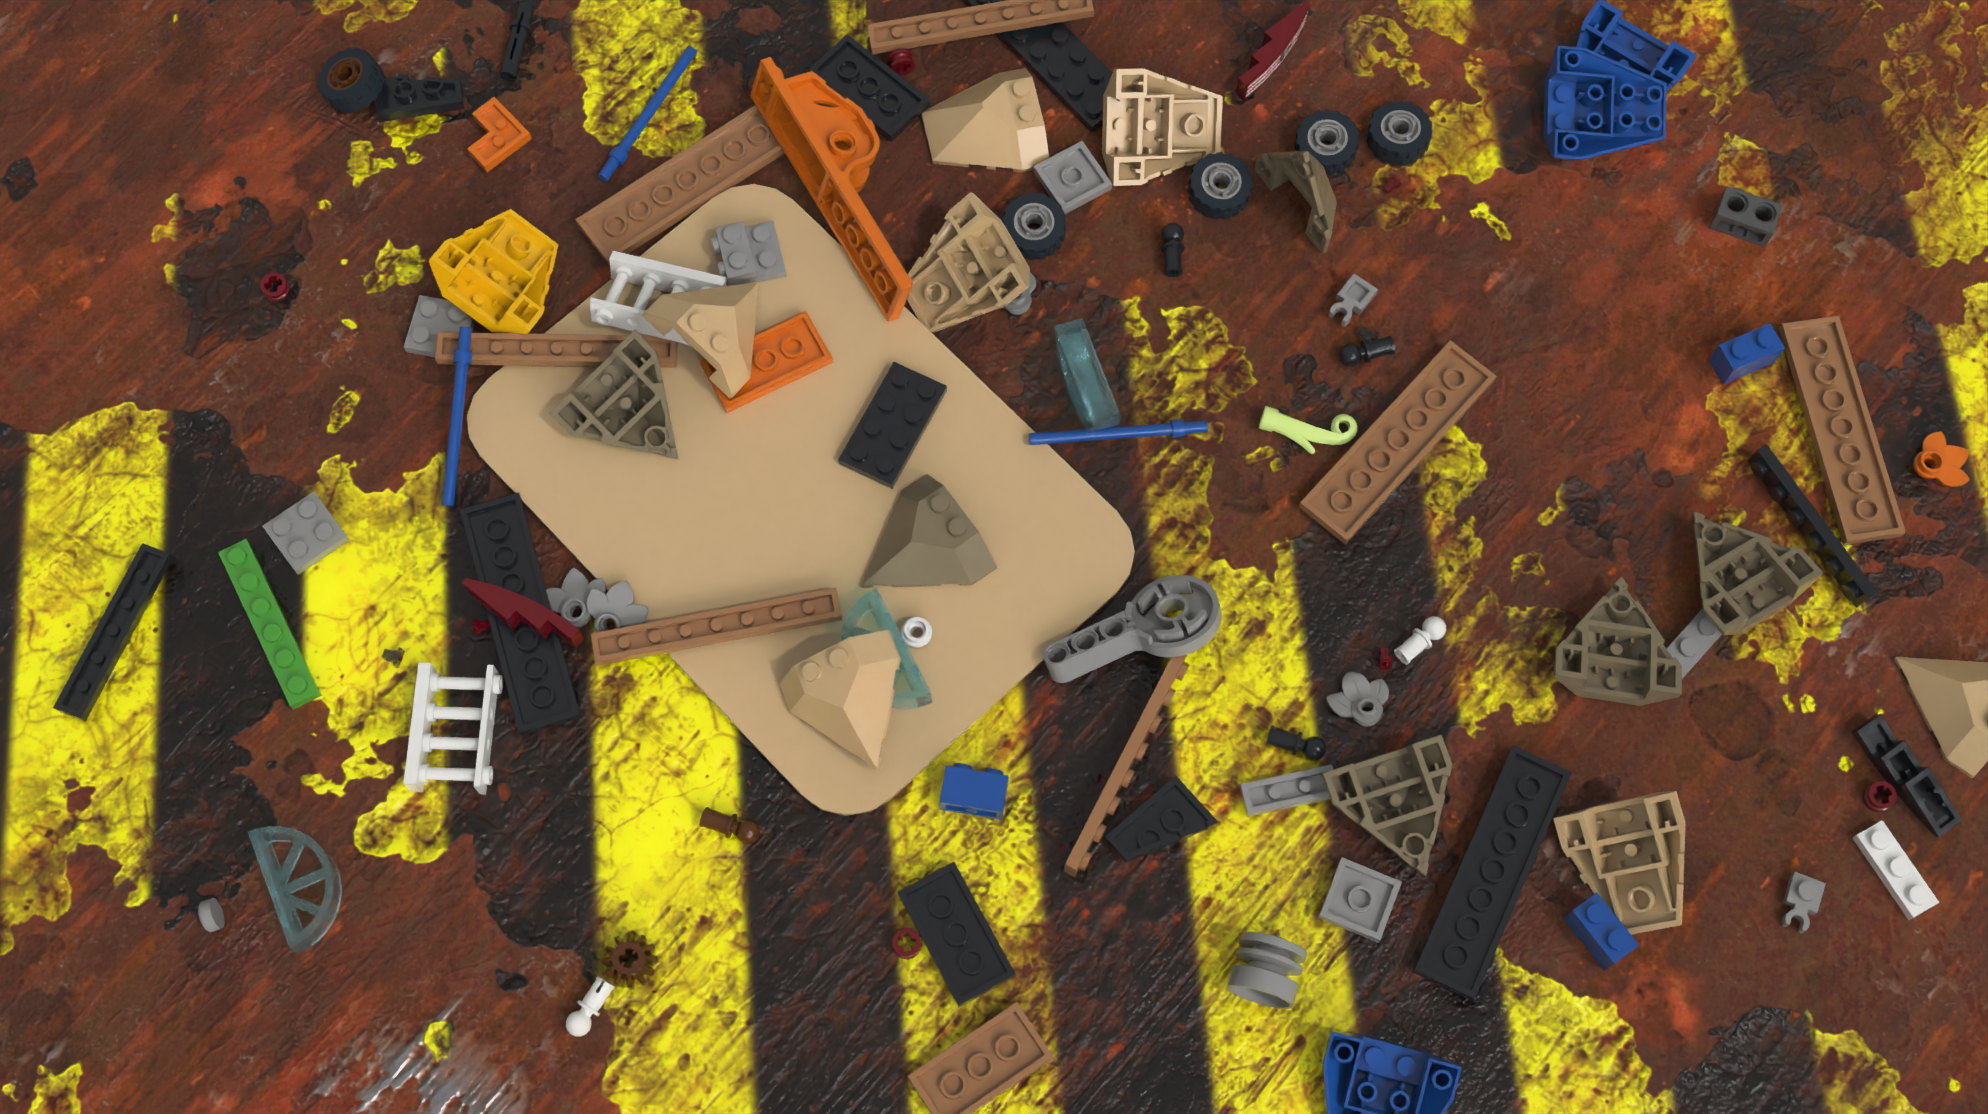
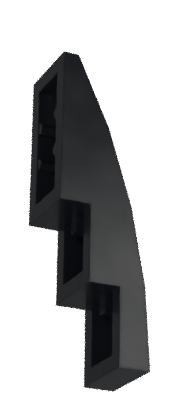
M1881 714L1872 716L1851 731L1884 779L1894 787L1901 800L1935 837H1941L1963 821L1931 769L1920 765L1905 740H1897Z

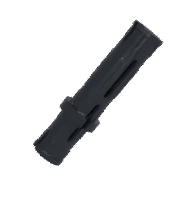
M531 0L518 1L515 19L510 22L509 29L511 34L499 73L500 77L507 81L513 82L517 80L526 40L532 32L531 21L536 4Z

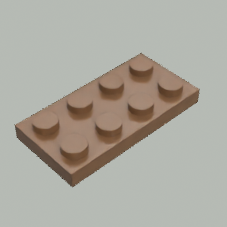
M1016 1002L907 1077L931 1114H974L1054 1059V1056Z

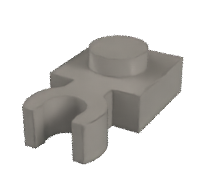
M1353 274L1337 294L1336 300L1339 302L1331 307L1328 317L1332 318L1338 312L1343 313L1345 317L1342 320L1341 326H1347L1351 320L1352 311L1360 315L1376 296L1378 289L1356 274Z
M1793 872L1790 875L1782 902L1790 906L1791 909L1782 917L1781 925L1787 927L1791 923V918H1796L1800 923L1798 933H1804L1810 925L1807 913L1815 915L1818 912L1826 883L1798 872Z

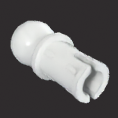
M1436 616L1425 619L1422 624V631L1415 628L1412 631L1413 635L1394 650L1396 657L1403 664L1407 665L1424 649H1430L1432 647L1430 640H1439L1446 633L1444 620Z
M599 976L596 977L595 982L583 1000H578L577 1002L582 1006L581 1009L572 1012L567 1017L566 1028L571 1035L581 1037L590 1031V1017L592 1014L599 1017L601 1014L598 1012L615 986L607 983L606 980Z

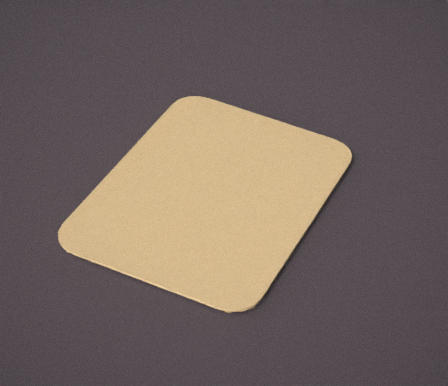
M757 184L731 187L711 198L639 257L720 276L717 262L723 260L721 253L715 254L711 237L717 236L715 227L744 221L745 227L773 221L786 270V277L759 282L754 335L806 311L830 352L833 363L726 413L700 365V361L705 358L692 346L678 342L677 367L660 368L678 459L653 452H644L603 443L586 437L572 436L549 414L598 367L504 365L489 377L473 396L467 414L469 439L484 462L514 493L519 492L522 502L594 578H603L605 580L607 591L619 582L627 581L634 594L633 604L648 607V615L643 623L836 587L842 620L667 654L802 797L822 811L848 816L871 812L898 794L1044 660L1043 652L1048 645L1073 634L1117 594L1130 576L1135 550L1131 531L1117 510L1048 444L1030 445L1029 433L1035 432L907 308L903 307L898 319L888 322L843 247L793 199L776 188ZM611 279L544 334L630 335L633 331L609 325L605 326L591 321L589 301L591 297L605 301L614 279ZM626 283L617 304L633 307L642 286ZM654 289L645 310L661 295L671 293ZM893 362H896L946 385L947 392L896 484L891 489L840 465L838 459ZM926 474L943 484L979 531L997 566L996 570L973 585L960 586V583L920 587L876 585L873 588H861L901 491ZM913 617H921L927 620L932 628L931 640L927 645L920 648L908 646L901 636L903 624ZM915 629L911 632V635L918 638L922 635V631ZM890 630L901 661L899 670H896L893 684L895 692L886 739L882 742L879 757L882 760L880 770L878 771L791 713L779 683L793 665L849 637Z

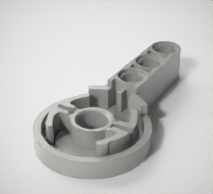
M1173 575L1155 580L1140 590L1132 602H1127L1125 611L1048 645L1043 652V659L1053 681L1066 683L1134 651H1146L1159 657H1179L1195 652L1205 646L1215 636L1220 627L1222 612L1218 597L1208 583L1193 576ZM1173 610H1183V612L1176 617H1164L1167 613Z

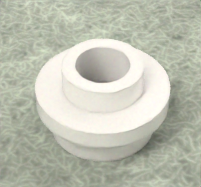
M913 617L903 624L901 636L908 646L920 648L927 645L931 640L932 628L927 620L921 617ZM915 629L922 631V635L918 638L911 635V632Z

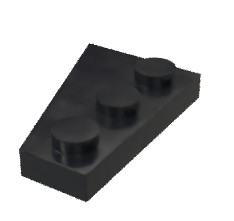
M398 74L397 78L385 77L383 75L385 79L382 85L383 89L376 98V113L379 122L465 109L463 87L461 81L456 79L426 77L423 80L410 79L409 75Z
M1175 776L1105 836V840L1127 863L1218 826L1219 822L1180 779Z

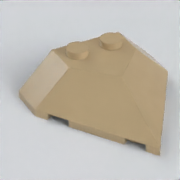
M759 282L663 294L642 314L663 336L673 328L717 370L709 379L730 399L750 379Z
M890 630L849 637L793 665L779 683L791 713L876 770H880L882 758L879 757L882 742L886 739L895 692L893 684L896 670H899L901 661Z
M1908 657L1893 658L1898 669H1902L1909 683L1907 687L1929 731L1933 730L1941 746L1939 751L1943 759L1970 778H1973L1988 761V662Z

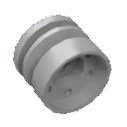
M1256 932L1242 933L1239 944L1243 948H1238L1235 956L1248 965H1233L1226 988L1231 993L1251 1002L1274 1008H1292L1299 985L1286 976H1300L1302 974L1303 968L1300 963L1305 962L1307 952L1297 944L1275 935Z

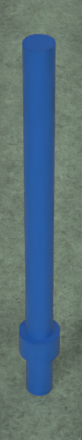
M687 46L620 144L612 148L607 156L608 161L598 174L602 181L607 182L616 168L622 166L628 158L627 152L697 54L693 47Z
M463 326L459 329L458 348L454 350L453 363H456L442 495V506L454 507L468 365L472 363L473 353L470 351L472 328Z
M1183 419L1170 420V423L1029 433V444L1041 445L1164 435L1178 438L1184 437L1185 434L1205 433L1208 431V425L1206 420L1184 422Z

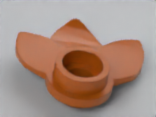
M1941 431L1932 433L1923 440L1922 451L1913 460V467L1918 475L1926 479H1936L1949 487H1959L1970 481L1967 474L1960 469L1968 458V449L1946 445L1945 436ZM1924 462L1929 463L1932 469L1927 467Z

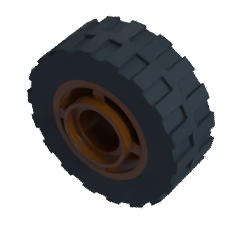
M356 47L355 49L346 48L344 51L337 52L333 57L331 56L326 64L322 66V70L318 74L317 86L323 97L338 111H345L346 113L357 112L369 106L378 97L377 95L382 91V85L385 81L383 77L384 72L380 65L364 49L361 50Z

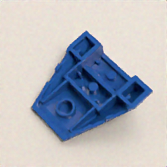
M1597 0L1583 21L1576 47L1587 48L1667 83L1666 92L1681 81L1697 57V54L1675 41H1672L1670 45L1665 44L1622 18L1623 11L1604 0Z

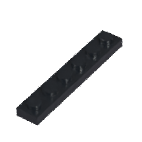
M1766 444L1757 449L1748 460L1753 474L1763 481L1768 488L1771 498L1784 509L1788 521L1797 527L1804 536L1806 545L1810 550L1815 551L1821 559L1825 571L1836 579L1841 586L1843 595L1849 601H1852L1856 608L1866 603L1877 593L1875 588L1769 446Z
M143 543L141 544L53 707L56 711L86 722L173 559L170 553Z

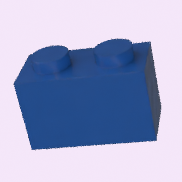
M1769 323L1718 345L1708 361L1724 385L1773 364L1783 352L1785 346Z
M955 763L953 766L946 765L940 796V810L1002 820L1009 776L1003 775V771L993 768L978 771L972 770V766L963 763Z
M1595 893L1563 918L1604 971L1639 946L1598 893Z

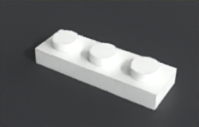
M1883 820L1853 837V840L1908 920L1939 903Z

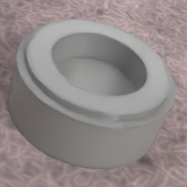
M215 898L200 902L198 913L203 927L208 932L222 929L225 925V919L219 902Z

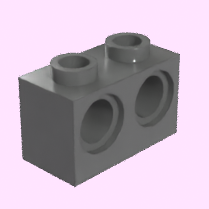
M1726 186L1717 202L1709 229L1765 248L1774 234L1783 205L1775 203L1769 198H1761L1746 193L1742 189Z

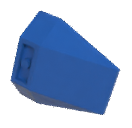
M1557 45L1544 87L1543 139L1552 158L1582 161L1664 140L1666 136L1667 83L1587 48Z
M1331 1030L1323 1060L1326 1113L1445 1114L1454 1100L1462 1066L1422 1050L1363 1034Z

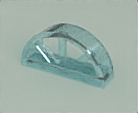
M1083 318L1054 326L1057 353L1064 381L1076 415L1085 431L1091 433L1120 424V412Z
M875 587L864 594L850 609L843 624L841 641L849 637L873 633L872 631L857 627L860 620L871 611L880 630H890L901 658L899 670H896L893 689L895 690L902 671L912 692H894L892 708L911 709L932 703V694Z
M267 826L248 831L289 948L300 954L317 943L326 934L336 918L342 896V885L338 868L332 857L323 847L299 830L283 826ZM272 842H294L281 868ZM304 847L312 849L319 858L323 868L287 883ZM325 879V894L321 906L291 895V893ZM296 908L316 915L305 929H303Z

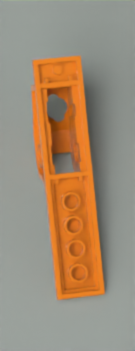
M771 57L760 60L750 94L752 100L888 322L898 319L912 289L913 282L858 195V192L865 186L869 176V166L875 160L880 146L879 136L872 120L866 116L861 107L849 98H843L826 85V81L813 71L784 79L782 70L775 65ZM818 104H826V105H830V106H833V107H826V106H821V105H818Z

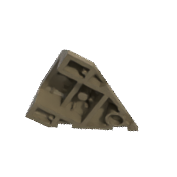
M1308 151L1259 154L1254 171L1272 191L1290 180L1312 207L1305 234L1322 254L1326 253L1331 240L1337 201L1324 166Z
M636 329L613 350L614 352L549 413L572 436L586 437L603 443L644 452H653L678 459L658 354Z
M926 474L901 491L861 588H873L876 585H891L892 587L941 586V584L960 583V586L973 585L996 570L997 566L979 531L943 484Z
M1697 512L1693 513L1702 610L1722 635L1742 634L1790 605L1823 574V571L1803 549L1794 546L1787 548L1771 542L1772 539L1726 522H1723L1722 525L1705 519L1706 515Z
M1621 576L1610 591L1575 626L1567 638L1556 647L1554 678L1579 697L1637 706L1678 698L1682 694V666L1676 657L1672 658L1663 644L1665 640L1639 601H1634L1627 590V583Z
M1442 734L1387 754L1322 773L1331 802L1335 807L1423 876L1427 875L1428 860L1431 848L1434 845L1445 799L1446 784L1453 765Z

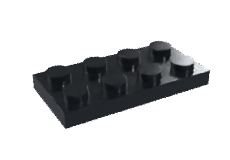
M848 34L808 70V72L813 71L825 80L826 85L843 98H849L861 107L866 116L872 120L875 129L891 142L930 106L929 98L876 56L872 55V53Z
M893 362L839 457V464L893 489L946 394L947 386Z
M955 862L897 892L958 1008L1016 977L1012 966Z

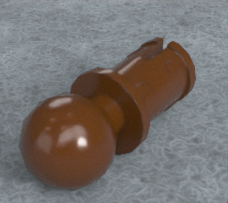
M706 807L702 813L699 826L723 833L728 839L733 833L736 834L737 839L743 844H751L757 841L760 836V827L752 819L738 822L737 814L730 816L712 810L709 807Z

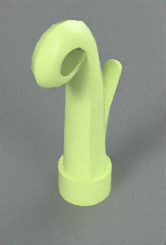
M1265 406L1258 428L1268 432L1275 431L1297 442L1310 454H1314L1315 448L1309 441L1329 445H1342L1350 442L1356 436L1358 426L1353 417L1347 414H1340L1333 418L1331 431L1282 414L1278 409ZM1339 424H1346L1348 431L1342 433L1339 429Z

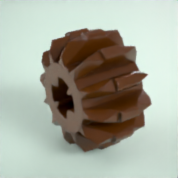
M628 933L626 942H623L619 936L615 937L614 940L618 945L616 949L612 946L605 948L606 952L612 955V957L602 959L603 965L610 967L605 972V975L609 979L616 977L614 984L617 987L622 986L626 981L628 989H634L635 980L637 979L642 986H645L647 984L646 979L643 977L645 973L650 976H655L656 971L649 966L659 963V958L651 955L656 950V947L653 943L646 945L647 938L644 935H641L635 941L633 933ZM633 954L638 961H633L632 967L628 968L624 961H628L630 955Z

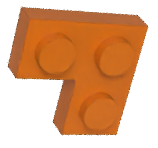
M493 97L472 113L474 120L487 134L473 143L467 150L471 157L486 172H489L532 138L523 125Z

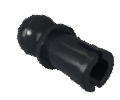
M1169 223L1164 226L1161 234L1165 242L1161 247L1164 253V275L1178 277L1183 272L1182 252L1185 246L1180 242L1184 238V230L1177 223Z
M1391 336L1369 342L1362 340L1360 347L1354 344H1346L1342 346L1338 353L1339 361L1347 367L1357 365L1361 358H1363L1365 363H1370L1371 359L1395 354V344Z
M1272 725L1266 741V745L1291 751L1293 756H1296L1297 750L1302 751L1303 755L1310 761H1317L1324 757L1327 748L1325 742L1319 737L1311 736L1305 740L1301 738L1302 732L1300 731L1296 734Z

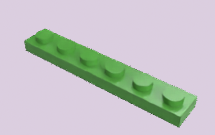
M244 539L219 551V556L289 706L294 710L322 696L250 542Z

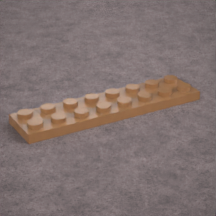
M754 105L575 220L584 235L610 266L609 259L613 251L629 254L699 209L714 196L740 183L785 154L759 109Z
M1832 316L1782 323L1778 329L1785 346L1788 363L1843 545L1902 537L1906 530L1840 317Z
M1450 340L1300 502L1299 508L1346 545L1493 384L1497 376Z

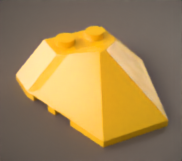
M509 209L485 221L483 225L475 229L470 228L454 239L451 237L445 240L428 262L442 296L489 331L528 334L544 313L545 296L549 290L550 285L548 283L553 272L558 244L512 209Z

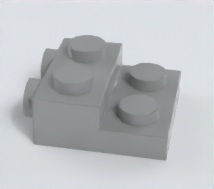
M744 221L715 227L717 236H713L711 239L715 254L721 253L723 260L717 262L720 276L727 278L729 286L786 277V270L773 221L746 227Z

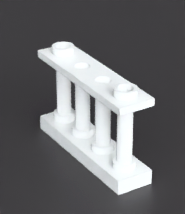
M613 251L609 261L611 279H614L605 301L591 297L589 301L591 321L630 331L636 329L642 334L691 346L673 328L663 336L642 316L646 311L645 309L654 289L678 293L727 286L726 277ZM626 283L642 286L633 307L617 304Z
M418 662L403 782L410 792H423L424 783H428L429 780L474 781L473 786L477 792L486 795L487 785H491L493 780V767L489 766L497 694H501L503 690V677L499 675L494 665H487L486 678L444 677L437 672L431 663ZM440 689L484 690L482 708L437 706L434 703L435 692H439ZM436 719L481 720L479 738L434 737L430 733L431 723L435 722ZM433 749L477 751L476 768L430 767L427 764L428 752H432Z

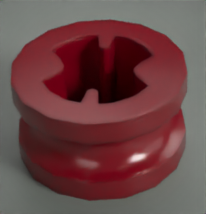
M908 49L893 51L888 56L890 68L898 75L910 73L915 68L912 52Z
M272 272L266 274L261 279L260 288L268 300L280 301L287 296L289 285L283 275ZM274 282L279 284L276 292H272L270 289Z
M1876 781L1867 787L1863 794L1864 803L1875 812L1887 810L1894 805L1897 799L1896 790L1885 781ZM1877 790H1879V794L1883 792L1886 795V799L1882 801L1883 803H1881V799L1876 801L1874 798Z
M911 928L900 929L895 933L892 940L893 950L901 959H913L921 950L920 935ZM903 936H910V940L916 942L915 947L911 946V951L905 952L903 946H898L899 940L903 942Z

